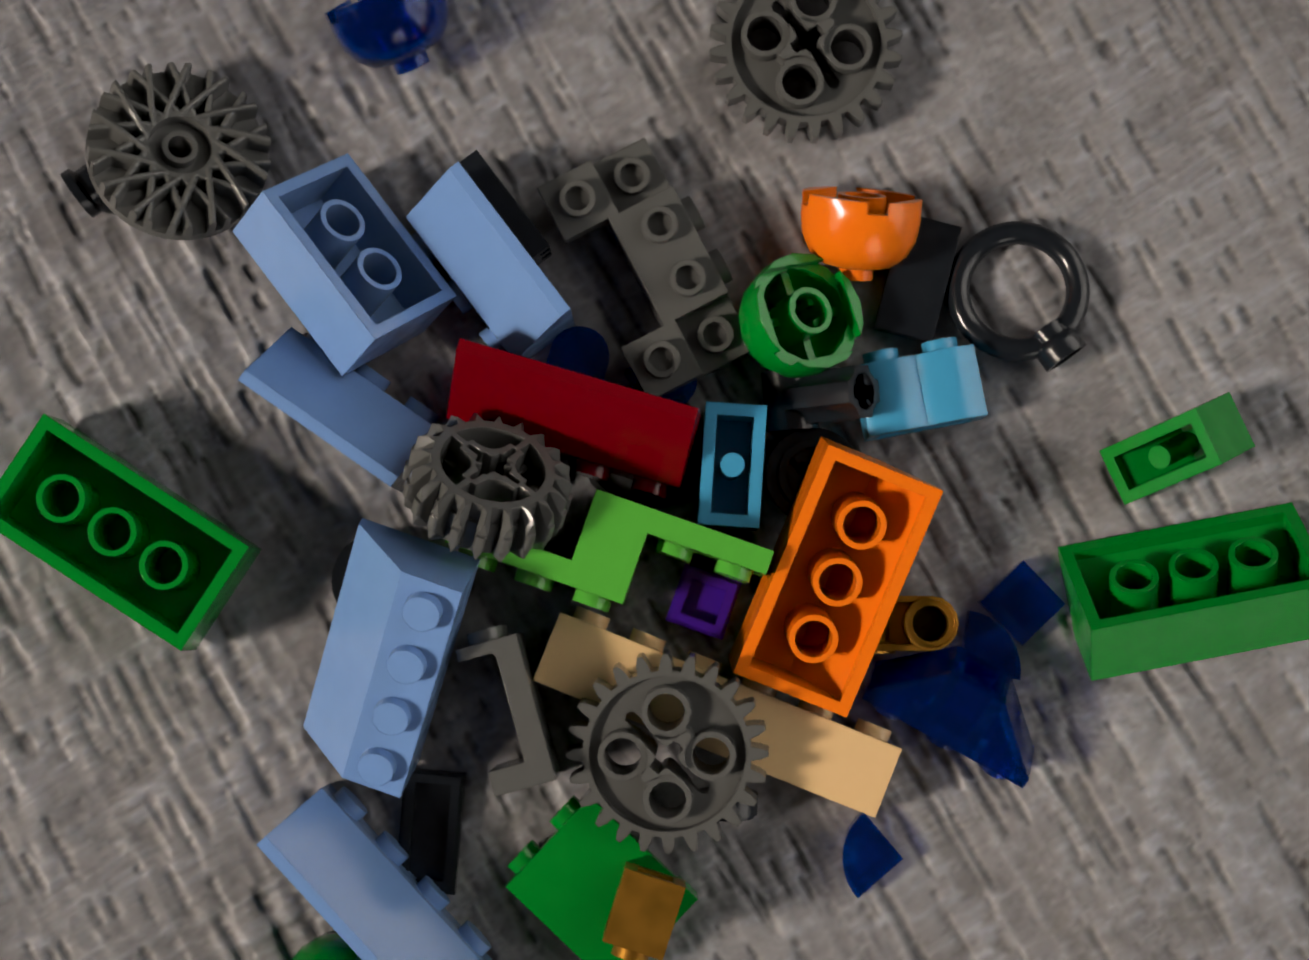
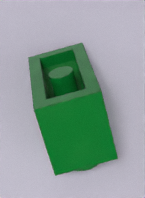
M1227 392L1110 445L1099 452L1124 505L1219 466L1255 447V444L1230 392Z

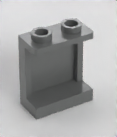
M498 625L466 634L469 647L455 650L458 662L493 654L496 657L523 754L522 758L497 764L488 772L494 796L497 797L556 780L561 770L537 682L533 681L535 675L524 634L515 633L509 635L507 625Z

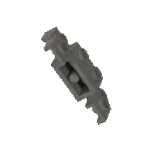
M645 137L594 164L589 160L537 187L565 244L609 224V229L660 325V328L621 347V351L627 359L643 392L663 397L750 355L741 338L739 316L728 297V290L725 286L726 283L733 280L731 273L717 248L707 252L697 233L705 228L699 211L690 196L679 199L673 185H669Z

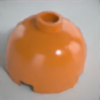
M837 186L803 189L801 229L809 251L823 258L822 263L838 267L837 272L841 271L850 281H872L874 270L894 267L908 256L916 243L921 223L923 200L915 199L914 195L889 190L856 187L857 191L838 192V198H836Z

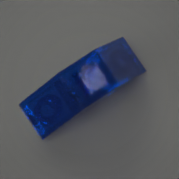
M960 646L876 662L871 670L862 699L871 703L876 711L888 719L901 720L925 733L927 738L936 746L946 750H955L977 762L990 776L1000 780L1007 779L1021 788L1025 786L1030 777L1035 749L1012 675Z

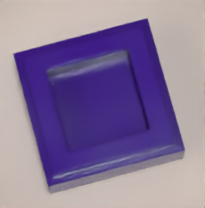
M685 563L666 621L723 640L742 583Z

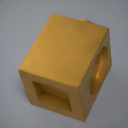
M626 861L602 939L603 942L613 945L612 955L623 960H648L649 957L663 960L686 889L685 880Z

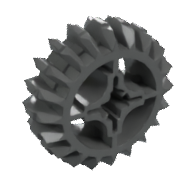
M475 412L468 422L451 415L446 425L432 423L428 433L418 436L416 443L412 446L409 460L405 462L402 475L404 480V506L411 509L413 524L427 526L429 540L444 538L449 542L450 553L461 547L471 550L475 560L482 553H491L501 563L509 551L517 557L525 559L532 548L544 550L547 542L551 540V537L557 536L558 530L564 525L572 500V493H570L572 484L569 477L570 467L560 461V449L545 447L544 434L529 435L525 433L523 423L514 427L503 424L500 415L494 421H484Z

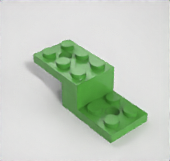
M596 489L572 560L545 550L532 548L525 559L517 557L509 551L502 560V563L517 567L514 577L516 581L548 592H552L556 581L576 588L573 601L609 612L612 601L625 605L648 538L658 541L655 552L687 564H690L693 554L716 561L713 573L744 584L749 583L752 574L758 577L767 574L774 551ZM461 547L458 549V552L474 557L471 550ZM482 553L478 557L480 559L478 567L495 573L499 561L491 553Z

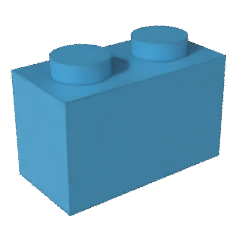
M706 401L704 407L696 524L718 529L757 531L759 529L767 405Z

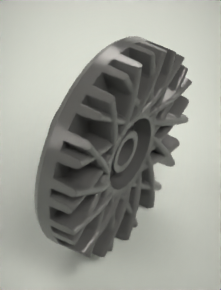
M170 62L167 64L165 71L160 73H153L152 65L147 64L142 75L136 70H132L129 73L127 82L121 86L115 80L111 84L110 92L102 94L97 110L93 109L85 145L87 171L97 194L105 205L130 226L152 236L171 240L203 239L220 234L239 223L262 192L271 164V159H268L271 138L265 136L267 132L266 123L259 126L256 120L258 110L256 103L246 104L247 94L244 91L241 92L239 97L232 94L228 90L230 80L226 76L214 82V71L207 70L204 78L192 75L191 63H185L181 72H178L175 63Z

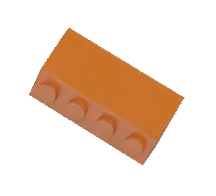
M821 436L773 549L774 554L767 574L762 576L729 654L728 658L733 673L847 718L943 494V490L881 460Z

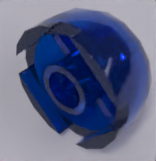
M347 0L329 9L324 14L343 51L353 60L371 68L393 65L397 75H401L430 62L426 50L442 39L448 26L449 5L447 0H358L354 3L351 0Z

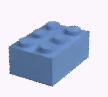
M348 153L263 190L232 231L342 376L423 333L457 296Z

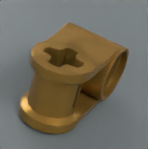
M899 596L874 654L943 649L951 644L957 635L959 621L956 611L950 603L939 597ZM924 606L937 608L945 619L943 633L932 641L922 640L913 629L914 615Z

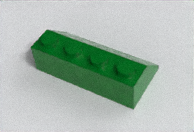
M1292 502L1058 547V557L1074 636L1091 681L1309 639V534Z

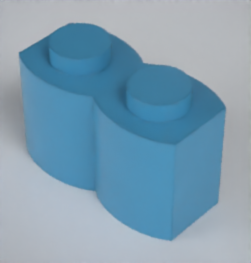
M945 337L922 343V353L899 357L898 348L880 349L863 354L864 364L861 365H868L870 373L878 380L880 402L876 404L873 416L860 419L864 442L965 424L986 417L988 412L974 344L958 346L956 337Z

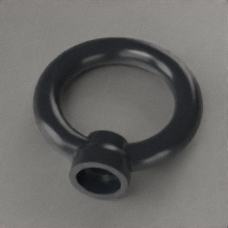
M1010 221L983 229L961 247L954 258L946 288L947 305L953 322L960 333L971 344H974L977 349L1003 360L1028 361L1038 359L1046 372H1050L1087 345L1077 331L1084 321L1089 305L1090 285L1088 274L1080 255L1063 236L1040 224ZM1008 245L1034 247L1053 259L1064 277L1066 296L1061 313L1057 319L1045 325L1033 336L1015 338L999 334L991 330L979 319L972 306L970 283L973 273L985 256L1000 247Z

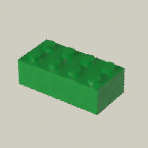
M44 413L0 478V533L180 651L197 649L262 550L69 423Z

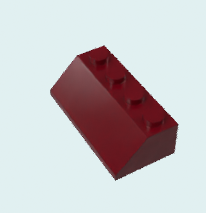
M459 339L446 416L448 420L453 415L468 422L474 412L484 421H494L500 415L503 424L514 427L523 423L525 433L529 435L544 434L545 447L560 449V458L575 462L573 472L602 482H608L610 473L632 479V490L659 499H666L668 490L682 494L702 430L699 408L469 340Z

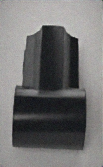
M868 365L832 368L818 375L802 378H787L773 371L761 372L764 405H767V433L796 431L804 428H820L819 423H835L870 418L873 416L876 404L880 402L878 380L872 376Z

